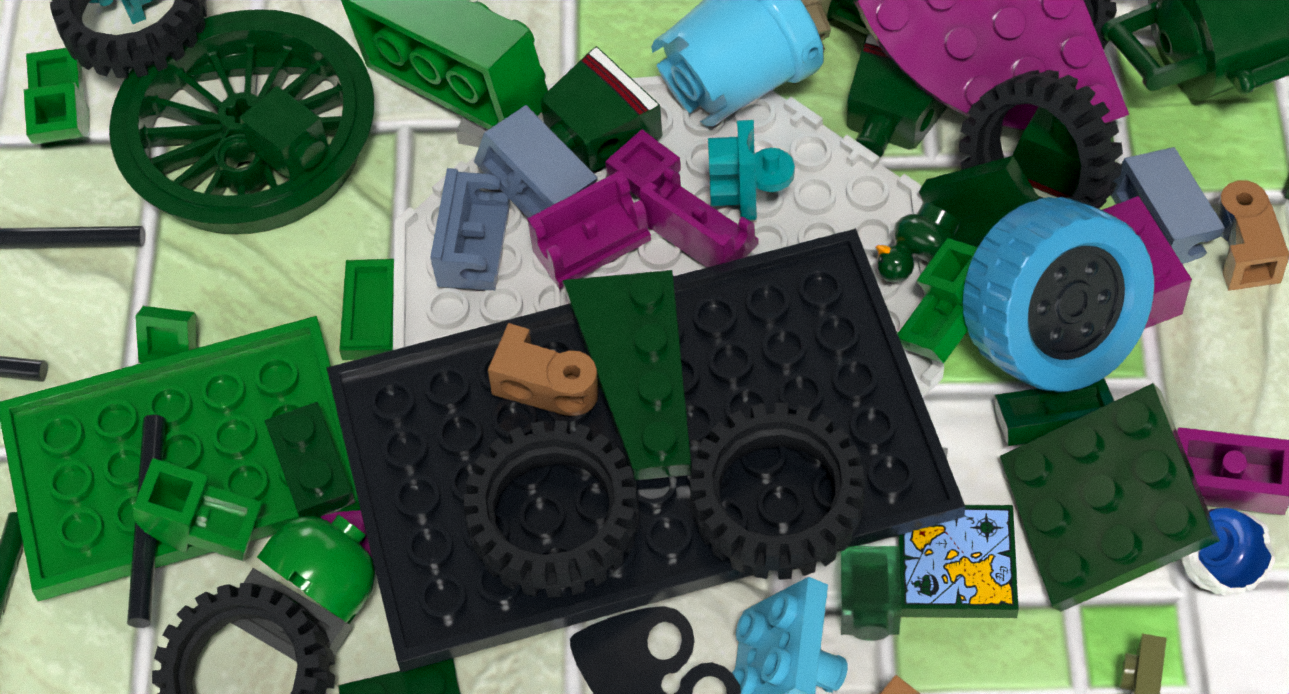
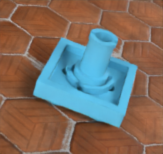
M807 577L743 611L736 628V639L739 644L736 666L732 672L740 684L741 694H815L816 686L829 693L840 689L848 671L847 660L840 655H833L821 650L828 584Z

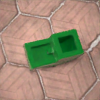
M67 48L26 53L28 89H23L26 135L33 144L86 137L89 133L90 115L89 107L84 100L82 66L78 59L74 60Z
M947 238L916 281L927 294L898 332L901 344L906 350L944 364L966 334L968 329L963 314V290L968 268L978 247Z
M152 458L133 506V518L137 525L154 539L177 550L187 552L189 545L243 561L261 512L262 502L207 485L208 475Z

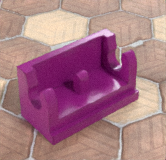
M666 167L664 170L665 182L660 190L651 181H648L640 189V199L646 210L648 227L706 267L745 258L759 244V238L755 236V225L753 222L745 217H741L739 223H735L681 187L680 174L670 167Z
M621 170L527 218L532 250L559 289L563 287L562 280L579 279L651 241L644 204L641 200L633 202L630 195L629 181Z

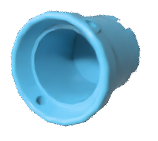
M703 0L673 27L657 37L651 46L652 53L662 47L664 48L667 58L658 63L657 68L676 99L689 113L701 106L710 115L700 122L712 127L785 82H801L815 74L824 63L821 38L813 19L801 0Z

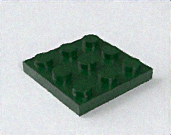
M1154 383L1000 456L1050 602L1060 612L1220 541L1163 394Z

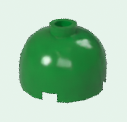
M339 514L332 523L316 516H304L284 524L269 539L257 556L258 559L284 579L289 580L310 598L348 624L351 623L363 608L373 589L375 578L373 559L365 548L360 545L366 534Z

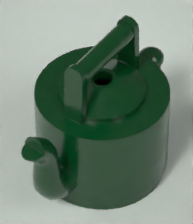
M1148 0V5L1109 20L1101 28V35L1105 40L1112 41L1143 78L1142 83L1149 91H1156L1177 84L1191 98L1204 100L1234 88L1240 94L1247 95L1253 92L1255 88L1289 76V0ZM1149 25L1151 26L1157 50L1165 66L1161 67L1132 32Z

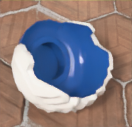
M1231 508L1210 509L1209 513L1220 541L1181 558L1186 573L1200 588L1212 591L1214 594L1221 593L1223 596H1230L1232 594L1240 595L1246 589L1254 590L1257 584L1267 579L1268 572L1272 570L1275 564V555L1270 544L1271 538L1268 533V527L1256 517Z

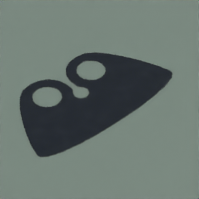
M660 606L630 611L592 624L573 634L570 638V648L576 665L593 694H667L661 687L664 676L669 673H677L688 662L693 653L695 640L692 626L682 613L674 608ZM662 622H669L678 627L682 638L681 646L676 655L670 659H657L648 649V636L654 626ZM710 662L701 663L692 668L681 678L680 688L674 694H692L697 682L709 676L720 679L726 687L727 694H741V687L733 673L726 667Z

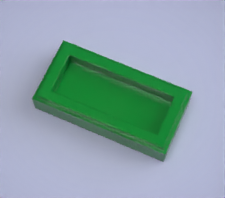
M394 259L346 260L339 346L342 360H357L393 350Z

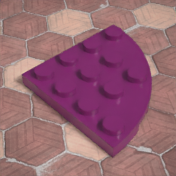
M858 0L855 2L867 29L886 56L891 58L916 83L918 88L943 105L965 116L970 117L967 112L974 103L980 100L979 97L1014 76L1034 70H1039V73L1046 70L1059 71V78L1070 75L1078 79L1076 90L1089 86L1096 93L1090 103L1094 106L1104 101L1110 112L1101 117L1104 123L1129 115L1084 0ZM1032 104L1016 105L1007 112L1003 119L1002 127L1025 130L1039 106Z

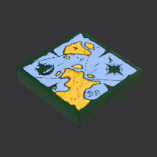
M965 505V514L962 518L898 535L900 617L1017 618L1019 605L1013 505Z

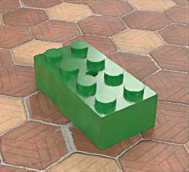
M341 0L368 68L488 130L525 105L537 116L542 112L541 100L548 91L545 82L546 75L538 59L534 46V36L531 30L521 21L515 19L511 21L491 11L485 4L470 0Z

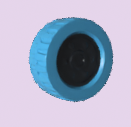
M1047 197L1028 202L1009 212L992 227L972 258L963 290V314L969 336L985 359L1012 377L1031 386L1055 392H1069L1088 387L1114 371L1131 353L1144 331L1154 295V274L1151 258L1139 235L1135 234L1132 227L1099 208L1064 197Z

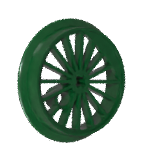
M254 9L232 11L204 18L206 25L203 33L196 32L198 42L192 49L183 45L185 56L176 62L172 57L168 56L166 57L167 68L158 72L154 64L148 65V75L137 77L134 69H131L128 73V78L124 79L119 88L110 116V144L118 169L131 188L148 203L185 224L209 232L237 235L260 233L289 225L311 214L330 200L347 181L367 141L374 115L373 86L368 70L359 54L334 30L313 19L290 12ZM270 74L259 95L256 96L257 75ZM288 74H301L283 89L296 100L301 99L318 83L327 79L332 83L333 88L302 99L299 102L315 114L343 104L342 116L320 117L325 135H335L328 145L329 150L323 154L321 160L314 167L306 169L293 181L288 180L277 185L267 162L249 149L239 117L275 86L281 88ZM245 75L244 92L234 93L227 77ZM219 78L227 98L221 102L197 82ZM183 88L212 112L168 99L178 89ZM158 116H165L193 124L153 128ZM187 144L154 158L149 157V148L152 146ZM251 161L249 165L237 168L240 162ZM195 162L174 181L164 175L167 172ZM216 170L204 193L192 190ZM266 180L269 189L248 193L259 188ZM227 186L229 189L238 192V195H222Z

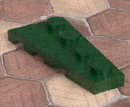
M666 270L562 280L564 293L574 313L584 346L587 348L590 358L595 362L598 384L602 394L604 393L613 424L635 480L691 475L673 271Z

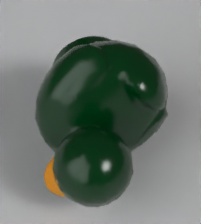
M923 202L917 214L905 215L895 223L893 229L895 245L875 246L878 252L877 270L880 276L891 283H899L908 279L914 269L913 255L930 262L947 238L958 241L955 234L961 225V221L945 210L931 203Z

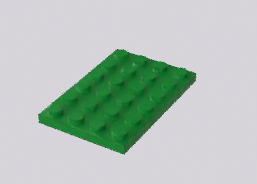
M317 316L0 401V424L32 592L38 602L131 575L135 528L133 506L137 499L143 418L147 415H160L166 419L164 462L208 475L207 485L262 502L261 512L250 540L254 541L274 535L284 524L299 517L264 420L318 401L355 501L351 505L318 517L320 518L334 512L360 510L326 368L331 365ZM157 540L155 568L208 554L212 551L189 545L187 552H183Z

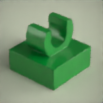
M142 306L135 315L138 363L197 348L195 312Z

